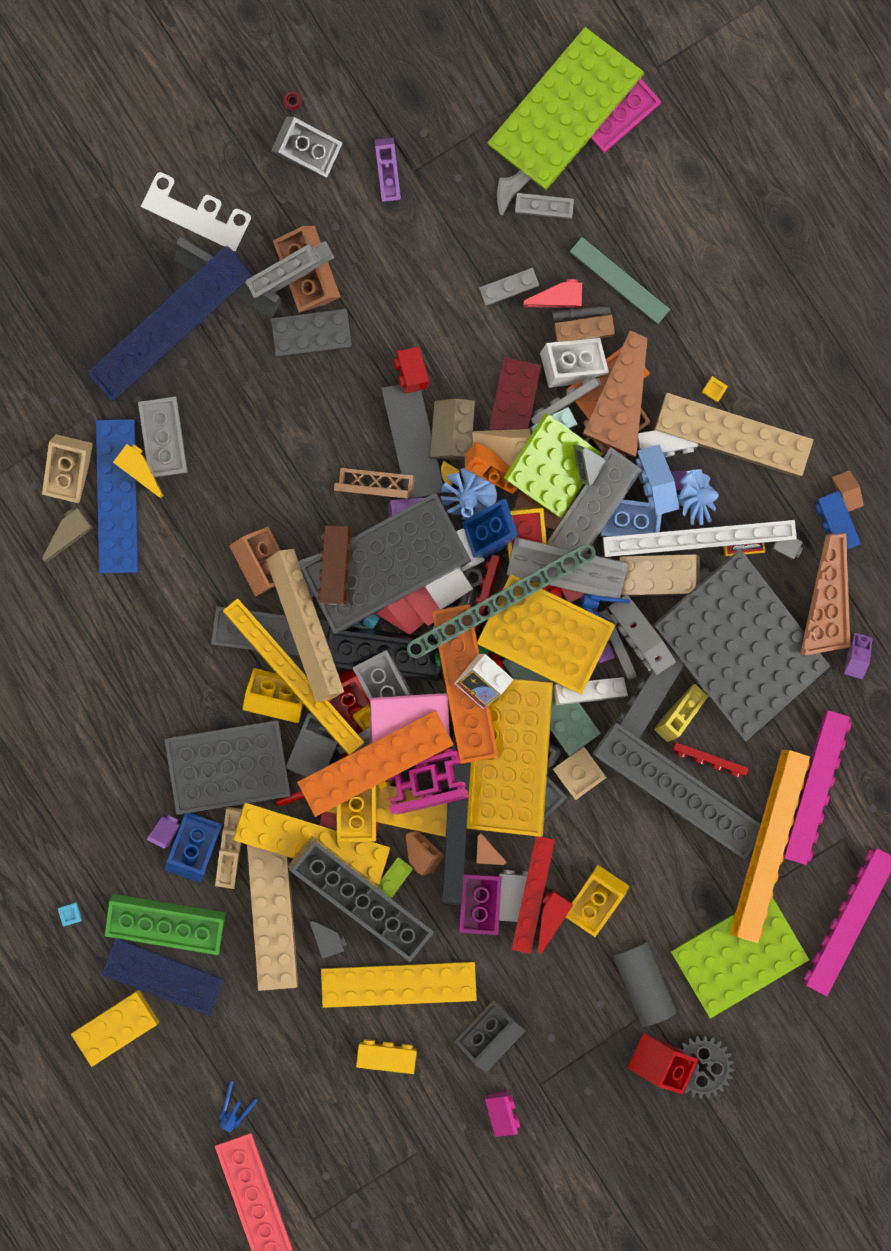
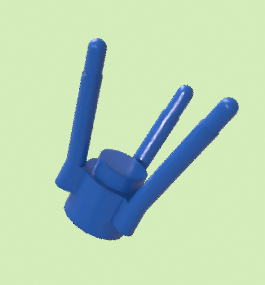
M583 593L580 607L611 622L593 611V609L598 608L599 601L630 603V600Z
M233 1081L229 1083L222 1113L219 1117L221 1119L219 1126L228 1132H233L235 1127L238 1128L240 1122L258 1101L255 1098L239 1118L235 1115L241 1104L239 1101L236 1103L233 1111L226 1114Z

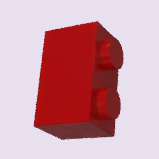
M415 347L397 351L393 363L395 370H399L400 376H398L400 387L404 388L405 393L427 389L429 379L420 348Z

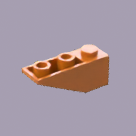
M475 442L465 453V469L511 494L518 489L503 479L510 467L491 449Z

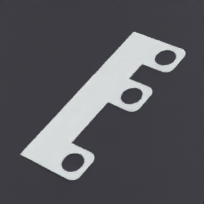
M161 172L156 174L141 205L142 208L236 251L251 220V216L240 209H234L227 224L215 219L221 207L220 200L210 195H205L198 209L195 210L168 197L174 184V179ZM162 177L169 181L168 188L164 190L157 187V181ZM207 200H213L216 203V209L213 212H207L204 209V203ZM237 214L244 215L246 219L245 224L242 226L235 225L233 221L234 216Z

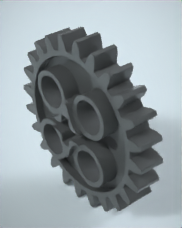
M697 1035L695 1042L689 1038V1045L683 1042L684 1049L678 1048L690 1055L694 1053L702 1064L707 1063V1070L715 1078L712 1081L704 1070L700 1071V1065L697 1062L686 1086L685 1093L691 1090L692 1097L699 1093L700 1099H702L703 1094H706L709 1099L712 1092L717 1096L718 1089L724 1092L723 1084L726 1086L730 1085L726 1080L733 1079L729 1072H733L735 1069L729 1067V1065L733 1064L734 1061L728 1060L732 1053H725L727 1046L720 1047L722 1041L715 1044L714 1037L707 1041L706 1035L703 1040H700V1037ZM702 1048L708 1049L710 1052L709 1057L701 1058L699 1050ZM714 1063H719L722 1066L720 1073H714L711 1070V1066ZM699 1076H705L708 1082L706 1085L701 1086L697 1083L696 1079Z

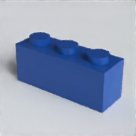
M840 491L815 500L817 503L815 504L817 514L823 518L822 527L825 533H846L847 550L861 544Z

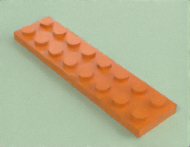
M470 604L432 611L434 626L437 627L471 608ZM470 615L462 617L463 625L468 626L472 623ZM448 624L444 631L447 635H453L455 627L452 624ZM473 627L439 646L460 764L499 757L489 705L482 709L454 684L479 654L475 628Z
M435 710L297 783L316 817L454 744Z

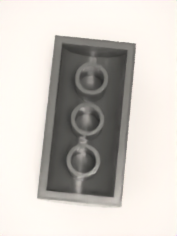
M648 941L612 955L641 1027L654 1025L677 1013Z

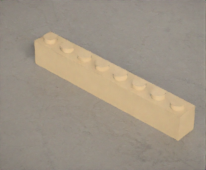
M280 550L266 559L315 701L316 703L328 701L342 694L344 690L295 550Z

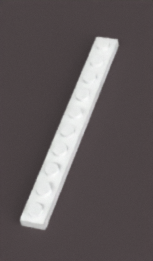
M795 520L603 537L604 557L796 540Z

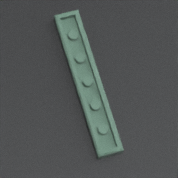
M583 237L570 250L569 253L657 325L670 311L666 305Z

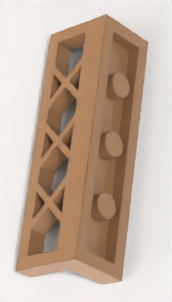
M340 468L339 483H335L334 491L413 499L415 476ZM346 472L352 473L356 478L351 484H344ZM366 475H370L374 480L369 486H365L361 480ZM385 476L392 482L387 488H384L379 482ZM403 478L409 479L408 490H402L397 483Z

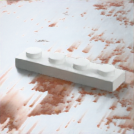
M624 677L588 681L582 695L560 684L553 686L556 705L625 698L628 696Z

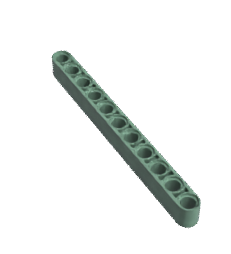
M584 544L412 640L407 645L408 654L413 658H419L590 562L595 557V549L591 545ZM585 547L591 552L590 557L587 559L581 556V550ZM567 557L572 558L574 561V565L571 568L564 566V560ZM549 567H554L557 570L554 578H550L547 575ZM533 576L538 577L540 580L539 586L535 588L530 585V579ZM515 586H520L523 589V594L520 597L513 595ZM500 595L506 598V603L502 607L496 604V598ZM482 605H486L489 608V613L486 616L479 614V608ZM464 615L472 617V623L468 626L462 624V617ZM448 624H452L455 627L453 635H447L444 631ZM430 634L438 636V642L434 645H430L427 641ZM415 643L421 646L419 654H412L410 651V647Z

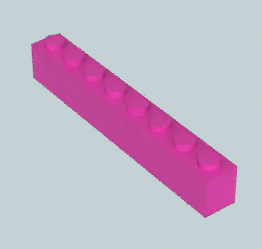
M829 710L824 712L811 756L810 766L804 780V787L800 793L799 805L795 810L794 823L788 834L789 841L784 848L783 855L785 859L807 865V861L810 862L812 859L813 851L811 848L818 839L819 832H816L818 824L821 825L824 819L823 807L828 805L830 795H827L829 787L832 788L835 782V777H833L834 770L838 769L840 765L839 753L845 748V733H848L851 728L852 722L849 721L850 717Z
M873 847L872 850L870 849L865 856L867 861L864 867L861 866L856 874V877H858L856 883H852L847 892L849 896L846 901L841 903L838 910L840 911L838 918H834L831 922V931L829 935L824 936L821 942L823 947L820 953L817 952L812 960L814 964L811 970L808 969L804 975V984L825 996H828L891 873V855L878 848Z

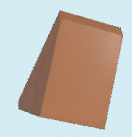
M850 470L831 477L837 492L840 491L848 512L864 506L860 486Z
M479 833L476 863L504 865L506 860Z

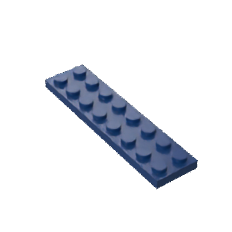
M134 419L96 420L99 573H138L136 479L113 463L126 444L130 447L133 444L136 445Z

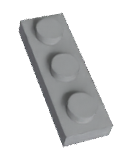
M517 193L515 213L572 219L574 199Z
M533 268L479 287L485 306L537 288L539 283Z

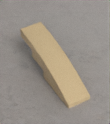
M226 808L215 886L235 888L241 842L234 841L233 837L242 811L239 808Z

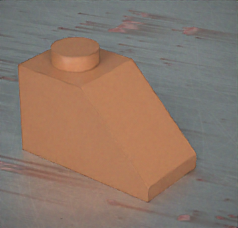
M420 831L407 833L406 842L409 863L421 875L434 873L444 855Z

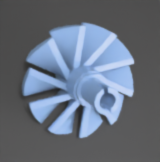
M462 468L463 485L459 473H453L448 475L447 479L457 485L459 489H454L446 482L442 485L441 492L455 493L457 496H441V501L446 506L455 501H460V504L448 509L447 512L454 515L462 514L461 519L467 520L495 504L497 493L495 484Z
M700 469L686 472V476L680 480V484L684 487L680 494L677 495L678 505L684 507V516L690 507L691 525H694L695 516L698 519L699 525H703V514L708 523L711 522L706 505L715 511L716 507L713 502L719 496L717 491L709 485L710 477L703 474Z

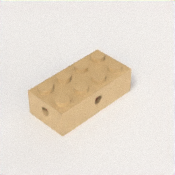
M700 556L620 557V561L629 563L621 596L626 594L628 596L687 595L700 584Z

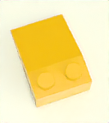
M376 786L337 805V842L376 841Z
M597 865L573 900V906L566 918L596 937L630 886Z

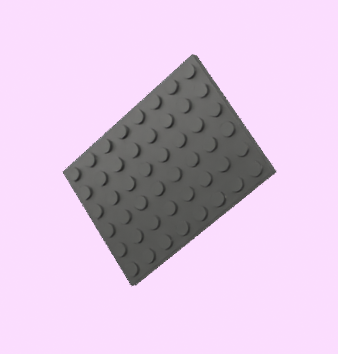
M742 550L736 551L652 625L745 742L830 667L821 653L800 655L805 632Z

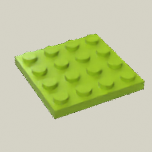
M545 413L503 479L557 517L562 518L584 484L579 478L573 445L577 444L585 447L600 457L602 453L552 416Z

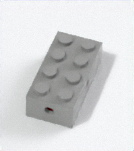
M626 594L622 599H629L630 603L615 602L608 607L612 613L610 618L615 625L619 624L616 626L622 636H627L625 638L626 641L634 649L637 656L644 660L643 663L648 671L653 670L658 675L676 663L663 640L628 594Z

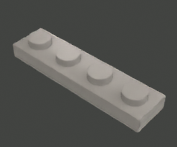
M589 377L582 382L583 386L576 389V387L568 390L566 392L567 396L560 399L558 397L552 400L550 407L546 409L542 407L535 411V416L531 418V421L535 425L540 422L545 413L551 416L602 385L599 378L593 379Z

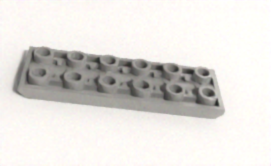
M515 537L507 575L510 576L512 574L522 579L572 550ZM581 552V556L584 559L589 558L591 555ZM595 555L594 559L549 585L596 596L620 598L629 563ZM567 557L564 560L566 568H571L574 565L572 558ZM549 567L547 575L550 578H554L557 570L554 567ZM536 576L530 579V581L540 583L539 578Z

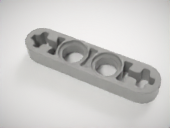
M607 608L598 612L613 623ZM614 627L610 641L628 680L637 677V674L617 629Z

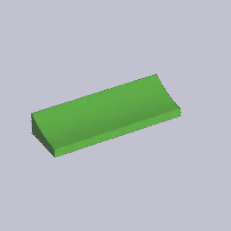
M112 894L109 901L105 936L219 955L226 913Z

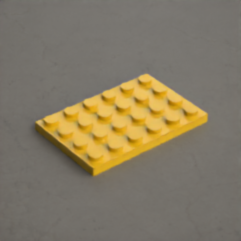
M510 574L504 588L519 581L520 578ZM515 586L513 595L520 597L523 594V589L520 586ZM540 589L490 617L477 644L582 695L615 624ZM500 595L496 604L502 607L506 603V598Z

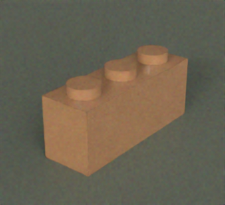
M612 315L559 322L554 325L556 342L593 338L603 339L614 337L615 334Z

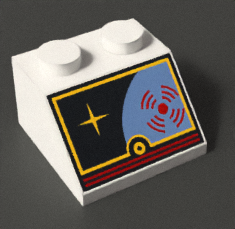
M478 654L454 684L484 709L504 692L513 679L486 654Z

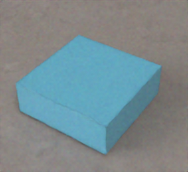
M77 902L57 908L63 927L82 921Z

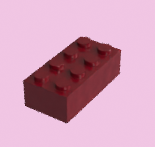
M504 357L489 431L529 428L541 365Z

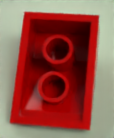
M348 669L338 674L344 692L328 700V702L350 727L359 734L363 730L354 719L353 714L368 704L370 705V700L354 670Z
M553 889L551 892L547 891L542 898L543 904L541 906L536 947L539 953L543 952L573 906L571 901Z

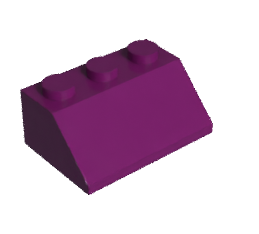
M464 873L462 904L459 910V933L498 935L502 877Z

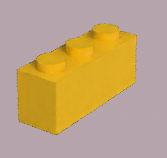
M364 1039L363 1042H359L356 1067L414 1074L417 1048H413L411 1044L394 1046L393 1042L383 1041V1044H376L375 1040Z

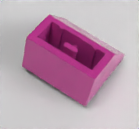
M507 1090L486 1095L485 1101L495 1137L518 1134L517 1128H520V1122L517 1113L513 1114L512 1109H515L512 1094L508 1095Z

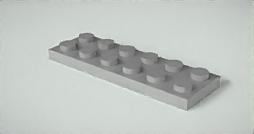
M610 448L604 457L606 461L594 483L584 486L547 541V544L571 550L584 544L592 545L642 469L615 449ZM585 547L581 552L587 553L589 549Z

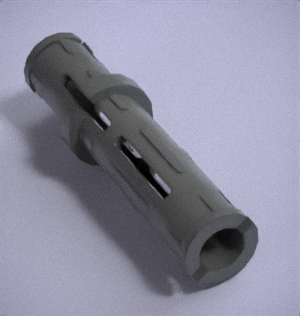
M610 305L579 309L570 307L567 310L552 311L553 323L611 315Z

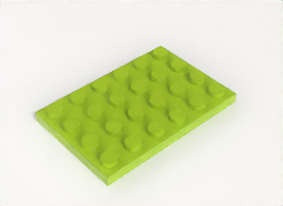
M773 898L769 902L768 916L763 923V934L758 943L730 935L736 914L734 913L671 950L673 957L709 1018L714 1017L809 961Z

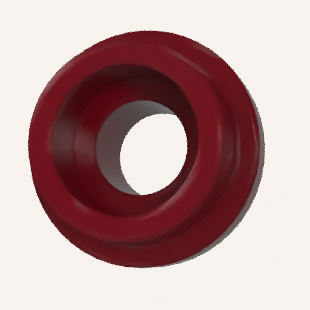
M294 91L288 92L283 98L284 106L290 111L298 110L302 105L301 95ZM291 99H296V103L293 105L290 104L289 101Z

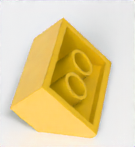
M253 668L245 693L243 710L299 723L304 707L300 699L277 673Z

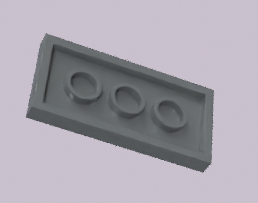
M347 309L271 319L276 357L352 348Z

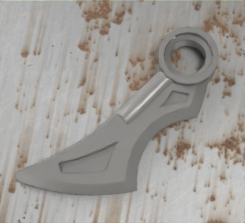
M520 170L511 177L499 179L497 202L500 215L504 214L516 193L531 180Z

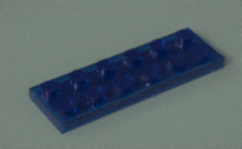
M118 938L114 941L102 973L103 976L209 1016L224 980L221 977Z

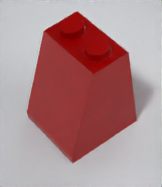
M643 1033L628 1069L660 1088L683 1095L699 1059L654 1036Z

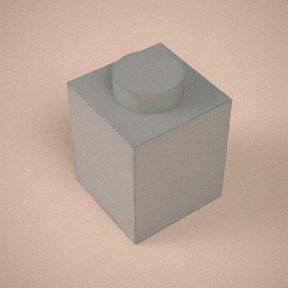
M798 539L775 541L771 550L793 560L795 557L798 558L803 550V547H801L803 542Z

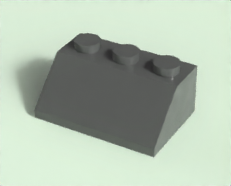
M493 1000L454 1042L477 1067L487 1073L526 1030L501 1005Z

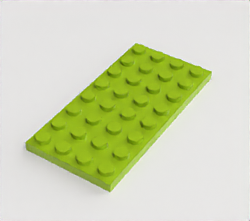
M585 27L487 144L544 190H547L642 78L644 71Z

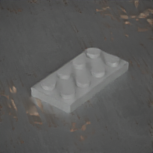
M177 397L138 402L146 460L154 477L188 473Z

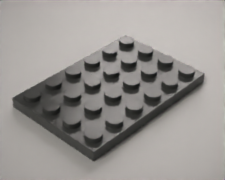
M279 720L164 739L176 815L289 797L291 794Z

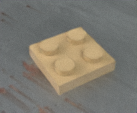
M584 746L553 768L575 800L607 778Z

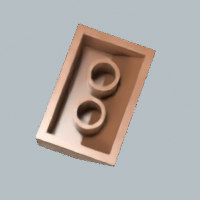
M269 527L241 537L229 545L255 597L276 587L266 559L280 551V548Z

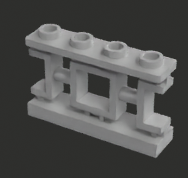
M326 241L313 248L309 244L246 280V283L254 298L261 296L269 290L274 293L332 260L334 256Z

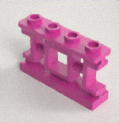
M446 749L442 751V754H435L408 768L412 769L408 770L410 781L403 782L402 774H397L387 779L388 781H396L398 797L390 798V803H392L390 806L391 814L399 815L469 798L468 790H465V782H455L453 766L460 764L459 753L453 749ZM445 761V773L439 774L437 765H429ZM431 771L434 788L420 791L417 774ZM448 780L450 789H458L435 795V793L442 792L440 781ZM412 788L413 797H421L420 799L399 803L406 801L405 790Z

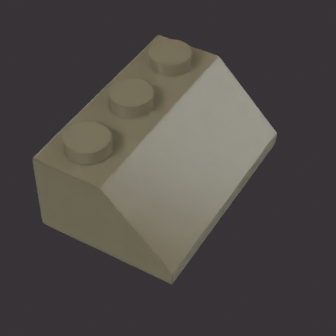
M447 399L434 401L430 458L465 461V453L471 448L474 400Z

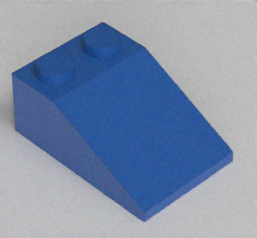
M502 499L462 522L474 558H488L498 553L518 535L506 499Z
M185 813L167 860L165 871L201 883L222 824L192 813Z

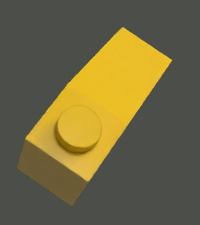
M126 444L113 463L158 497L162 498L164 495L145 457L141 455L142 450L134 444L132 447Z

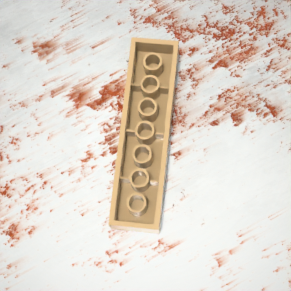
M666 393L654 431L657 430L698 443L700 447L797 478L803 475L814 440L670 393Z
M247 845L258 991L297 988L298 974L290 870L288 867L289 858Z

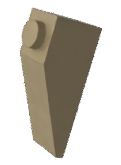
M72 508L64 514L65 518L61 520L42 557L44 561H50L93 529L80 509L74 510Z

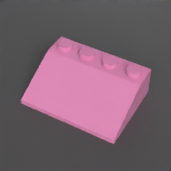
M447 693L370 698L369 744L435 710L449 734Z

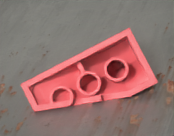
M405 598L375 613L409 635L425 623Z

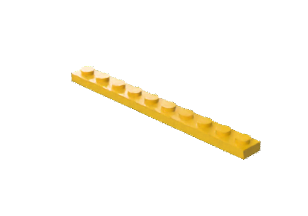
M236 599L223 610L228 619L348 755L354 753L364 744V741L328 701L316 703L306 675L239 599Z

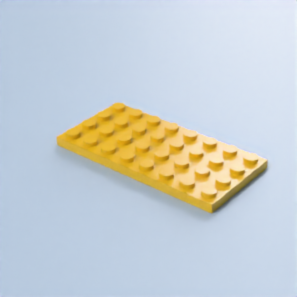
M512 678L513 681L504 692L489 704L499 757L471 762L467 829L541 837L543 836L553 682Z

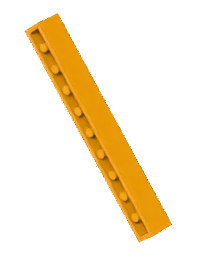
M791 750L781 751L730 931L731 936L758 943L762 937V926L768 916L767 909L769 902L773 898L774 884L778 880V869L784 859L783 852L789 841V830L794 823V812L799 805V795L804 787L805 773L810 766L809 756Z

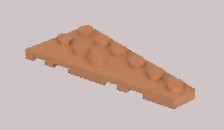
M629 331L583 435L636 458L648 338Z
M846 533L829 534L825 537L800 655L805 656L851 647Z

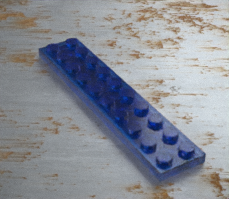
M226 245L87 373L112 402L115 401L239 289L246 280L251 278L253 273L233 250Z

